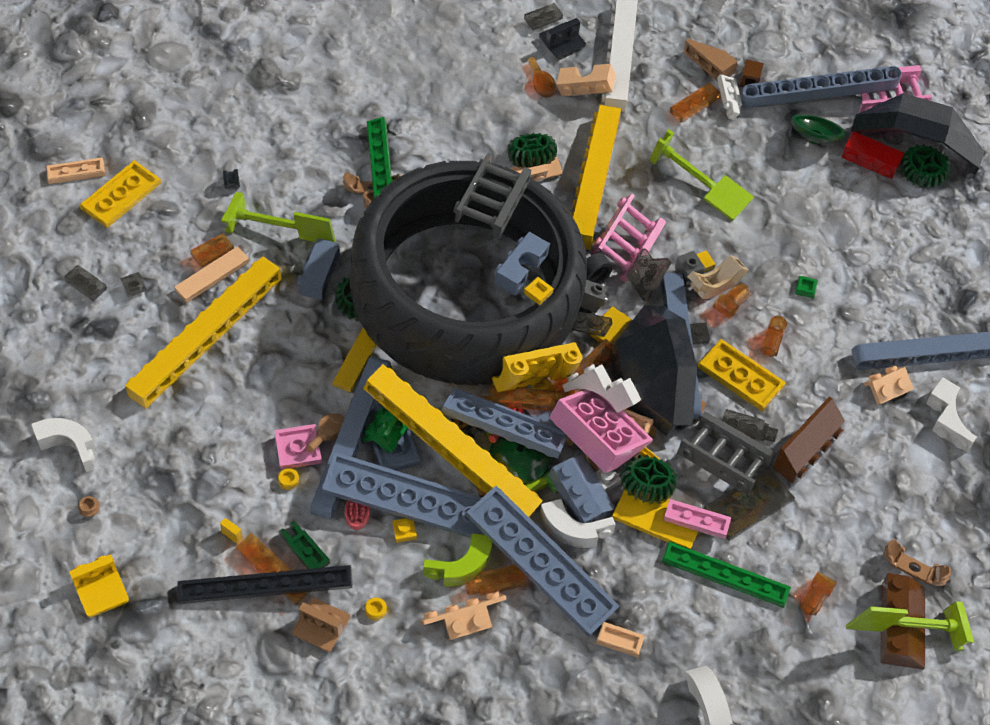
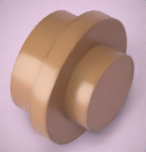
M91 496L82 498L78 504L79 513L84 517L95 516L100 510L99 501Z

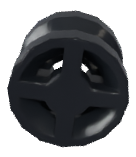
M238 169L229 172L223 170L225 189H229L231 186L240 188Z

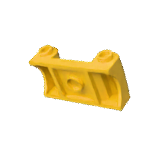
M576 342L505 356L503 358L501 375L493 376L492 381L497 392L516 389L520 381H527L533 377L542 378L548 375L551 381L567 378L579 367L582 355Z

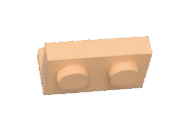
M896 365L886 368V373H876L869 376V380L863 382L864 386H870L877 404L887 402L914 389L906 368H897Z

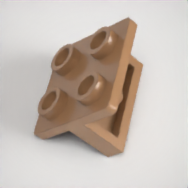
M313 597L309 604L302 602L299 607L300 619L292 630V635L330 653L351 616Z

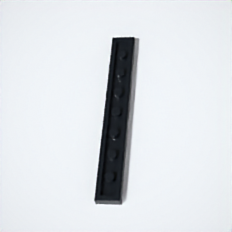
M345 565L177 581L178 604L350 589L353 588L352 566Z

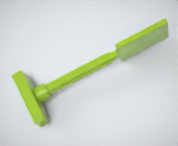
M668 129L664 138L658 139L649 161L655 165L663 155L673 160L711 190L704 197V200L731 221H734L753 200L754 196L726 175L718 183H715L682 158L669 146L675 133Z
M235 192L221 219L222 223L227 224L225 228L226 233L232 234L239 220H252L297 229L299 238L302 240L316 242L317 238L336 242L330 219L294 212L293 217L295 221L250 212L245 209L247 204L241 192Z
M959 601L954 602L943 610L944 620L904 617L908 614L906 609L870 606L845 625L846 629L883 632L892 625L944 630L950 634L954 651H962L965 644L974 643L964 604Z

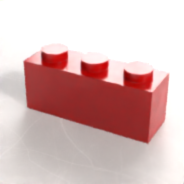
M853 131L845 145L841 158L893 179L901 164L904 152Z

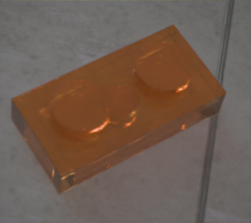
M222 233L190 250V254L200 268L233 250L234 246L225 234Z

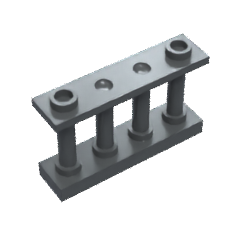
M487 153L484 160L480 159L476 175L461 202L457 201L453 212L456 213L455 222L459 223L462 215H467L491 225L493 228L492 237L500 239L529 184L531 169L524 167L521 174L517 173L516 175L491 165V154ZM487 171L514 182V187L508 189L483 179ZM478 186L506 196L507 200L500 203L475 192ZM473 200L498 210L500 214L498 217H491L467 206Z
M705 411L701 415L696 428L699 432L691 442L683 438L677 454L733 486L738 491L749 495L755 483V480L752 479L753 475L759 467L767 470L776 452ZM706 435L717 441L709 452L698 447ZM724 445L735 451L727 463L716 457ZM742 456L753 462L745 473L733 468Z

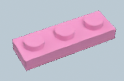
M670 499L664 521L725 539L731 517Z

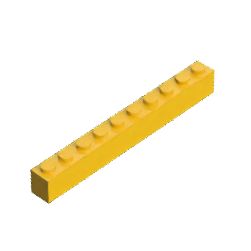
M600 105L599 111L594 113L593 122L595 124L592 123L590 134L593 136L589 135L587 146L590 148H586L584 159H587V161L583 160L581 171L584 173H580L578 184L581 186H577L575 197H578V199L573 200L572 210H574V213H570L583 237L585 249L591 250L618 130L621 108Z
M263 256L258 261L253 262L251 267L245 273H242L236 282L228 286L220 297L214 299L205 311L200 312L197 318L191 324L186 325L183 331L177 337H174L163 350H160L153 360L145 364L137 375L127 381L125 387L128 396L147 409L281 280L280 268Z
M382 364L366 381L363 389L482 492L487 494L497 486L528 517L541 504L542 500L536 492L528 489L521 479L513 476L503 464L494 460L487 450L480 448L472 437L465 435L459 430V427L454 422H450L445 418L439 409L431 406L424 396L417 394L410 384L396 376V373L391 368H387Z

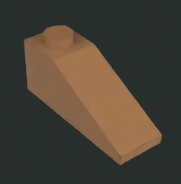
M691 39L685 40L683 53L716 81H718L717 78L720 74L728 77L735 74L738 61L726 51Z

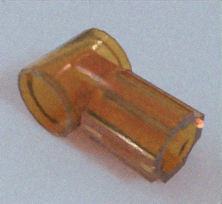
M738 283L726 295L721 294L714 302L713 308L727 319L732 318L739 306L750 297L751 292L748 286L744 283Z
M774 316L769 322L760 350L766 356L772 357L778 354L787 328V321L782 316Z
M817 571L809 586L810 589L800 605L803 612L816 616L823 606L825 599L829 598L837 581Z

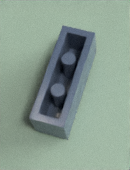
M317 238L315 245H312L310 248V258L304 263L303 275H299L297 286H299L300 295L323 300L340 257V243Z

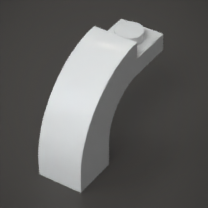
M50 418L32 423L41 451L57 445L70 446L79 453L86 473L94 470L92 462L96 460L92 451L96 449L91 435L83 426L63 418Z
M562 499L541 504L540 515L546 529L553 537L566 545L577 548H592L597 546L598 538L604 539L614 533L615 522L613 517L591 523H581L568 515Z
M707 666L685 671L689 692L699 703L705 725L733 724L724 692L712 670Z

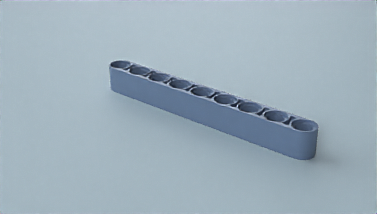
M896 66L749 84L743 88L741 102L745 107L751 108L893 90L898 87L902 72Z
M663 272L661 275V288L664 307L685 319L692 344L682 272ZM696 376L693 419H700L701 400Z
M990 332L859 344L851 349V353L858 370L889 368L895 365L900 367L990 358Z
M372 356L369 357L310 507L312 515L328 519L334 517L341 498L321 492L333 454L337 452L357 458L363 442L362 438L366 434L367 423L371 422L378 401L369 395L363 387L366 381L382 364L387 368H391V361Z

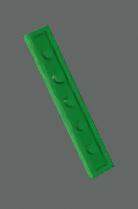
M385 117L367 121L374 198L376 195H380L381 190L392 182Z
M670 541L662 559V563L782 608L786 604L791 586Z

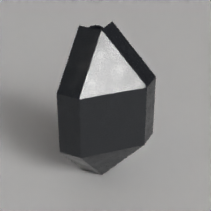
M902 93L855 115L851 131L861 134L868 131L897 130L942 143L971 164L969 173L976 175L980 168L984 150L951 106Z
M644 305L616 340L610 351L615 379L622 378L625 381L630 378L641 398L639 402L630 406V408L639 415L653 419V426L667 436L671 429L679 431L684 430L686 426H692L697 364L685 319L664 306Z

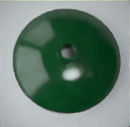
M797 114L791 120L794 129L812 144L837 142L843 139L845 135L842 127L822 117Z
M501 436L495 443L491 444L489 450L491 457L498 463L503 464L513 476L521 479L524 485L541 479L548 471L551 457L544 453L528 449L522 444L508 441Z

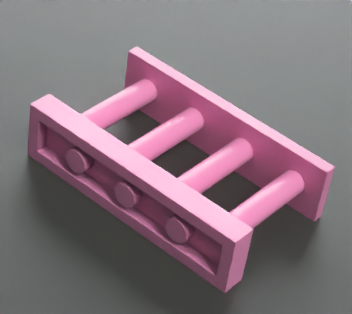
M920 65L898 67L902 75L898 87L894 89L896 96L903 93L900 84L909 83L914 96L931 101L932 96L922 95L917 84L922 72ZM877 91L880 97L878 100H870L868 93H861L863 101L858 113L889 100L886 92Z
M633 194L626 198L622 197L616 205L618 206L616 212L601 236L593 242V249L590 252V255L602 251L618 264L623 271L619 277L623 282L635 276L666 223L661 217L655 222L653 220L650 221L631 206L630 203L634 198ZM625 211L646 227L647 232L645 234H641L622 218ZM617 224L638 240V247L634 248L614 232ZM609 238L630 254L631 258L629 261L626 262L605 245Z

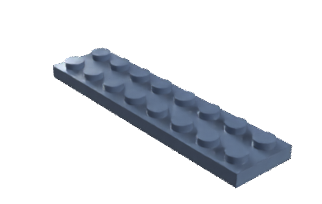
M334 452L322 486V493L471 538L472 533L485 535L465 515L483 497Z
M497 486L466 512L465 515L588 637L619 608V605Z

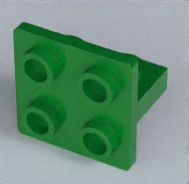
M382 407L375 413L374 421L365 429L366 434L362 440L364 442L374 440L387 453H391L406 431L407 426L386 408Z

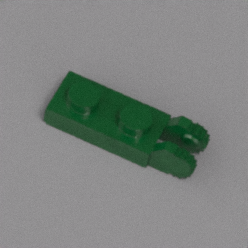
M292 521L289 523L291 530L296 534L293 538L283 528L279 530V534L287 546L307 569L323 568L331 564L326 554L296 522Z

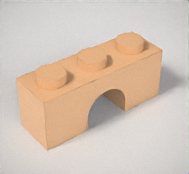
M611 64L594 65L592 72L584 77H581L577 67L560 68L556 85L561 96L608 93L613 91L616 75Z

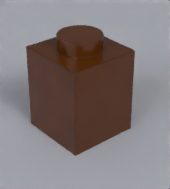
M746 59L740 87L744 88L746 85L759 83L764 63Z

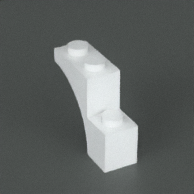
M593 364L583 369L584 374L579 376L577 372L567 377L568 382L562 385L565 392L574 389H586L600 394L610 402L617 413L641 400L630 378L625 381L620 378L611 382L603 365L595 368Z
M942 378L926 403L935 411L942 413L932 431L939 437L953 443L957 448L968 452L977 436L972 434L963 425L957 414L956 396L960 387Z

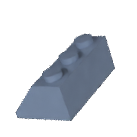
M584 455L570 458L554 466L549 472L550 479L574 520L581 523H591L616 509Z

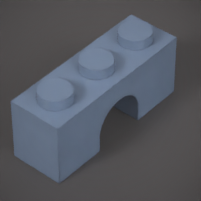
M531 232L524 238L521 237L517 242L516 249L514 251L511 250L507 254L503 265L499 264L494 272V275H496L495 285L516 296L525 285L529 270L521 265L527 264L537 269L547 257L550 243Z

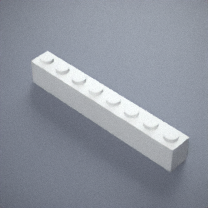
M638 0L613 1L612 11H615V13L611 15L610 24H614V26H610L609 36L612 39L608 41V49L611 52H607L606 62L612 65L616 78L613 91L602 93L601 102H605V106L621 108V112H626Z

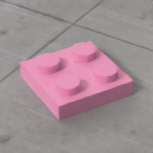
M316 424L274 430L280 470L322 464L320 447L318 446L313 452H309L306 448L317 435Z

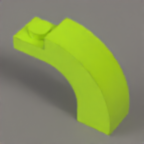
M472 533L470 548L464 557L453 562L424 559L423 576L432 580L444 579V587L461 586L473 581L485 570L489 563L492 541L486 535Z

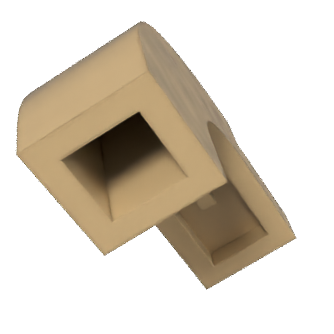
M729 255L711 272L699 274L692 271L687 277L691 280L690 286L702 299H709L730 289L749 270L737 257Z

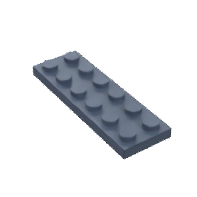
M456 387L451 391L441 411L449 418L466 422L470 426H476L490 434L499 435L508 441L517 442L528 449L540 451L549 457L557 459L567 439V435L556 426Z

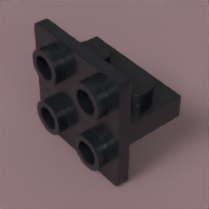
M577 18L539 33V38L556 58L586 46V42L579 35L580 21Z

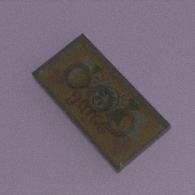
M770 467L752 477L755 483L749 495L733 488L704 506L703 509L731 517L726 535L728 541L794 501L795 497Z

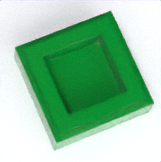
M799 275L795 294L814 299L818 280Z

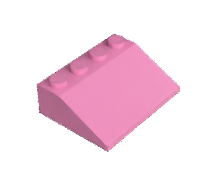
M583 390L559 399L549 416L555 425L604 473L620 467L653 441L623 410L617 413L608 400L590 390Z

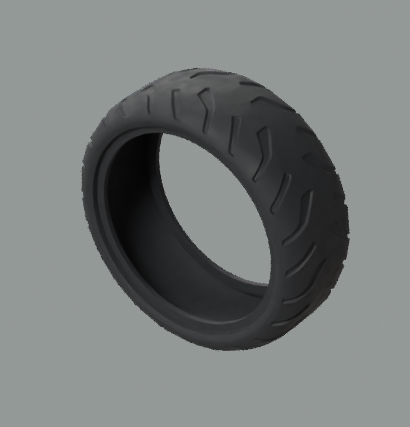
M442 161L426 165L424 168L419 167L400 176L398 180L394 179L381 190L380 195L375 196L363 212L364 216L360 218L355 230L351 250L349 277L351 295L359 321L368 336L383 352L402 367L425 378L449 384L454 383L456 385L492 384V377L500 376L502 373L503 358L505 356L562 345L576 321L587 279L585 245L575 220L550 190L530 178L529 184L502 234L518 242L521 237L524 238L531 232L550 243L548 255L539 267L543 272L546 283L554 288L553 294L541 305L535 303L523 312L500 320L468 322L436 314L422 307L403 292L393 279L386 262L393 251L405 240L424 230L443 225L463 224L493 230L491 225L464 214L459 223L455 222L456 213L453 212L457 201L461 202L476 175L479 163L477 161H450L449 163ZM490 163L493 166L509 171L516 175L517 173H519L510 168L503 167L502 165ZM487 171L483 179L508 189L514 187V182ZM478 186L475 192L500 203L507 200L506 196ZM473 200L467 206L491 217H498L500 214L498 210Z

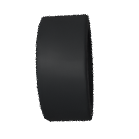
M596 253L587 258L586 280L601 285L610 276L613 265L604 254Z

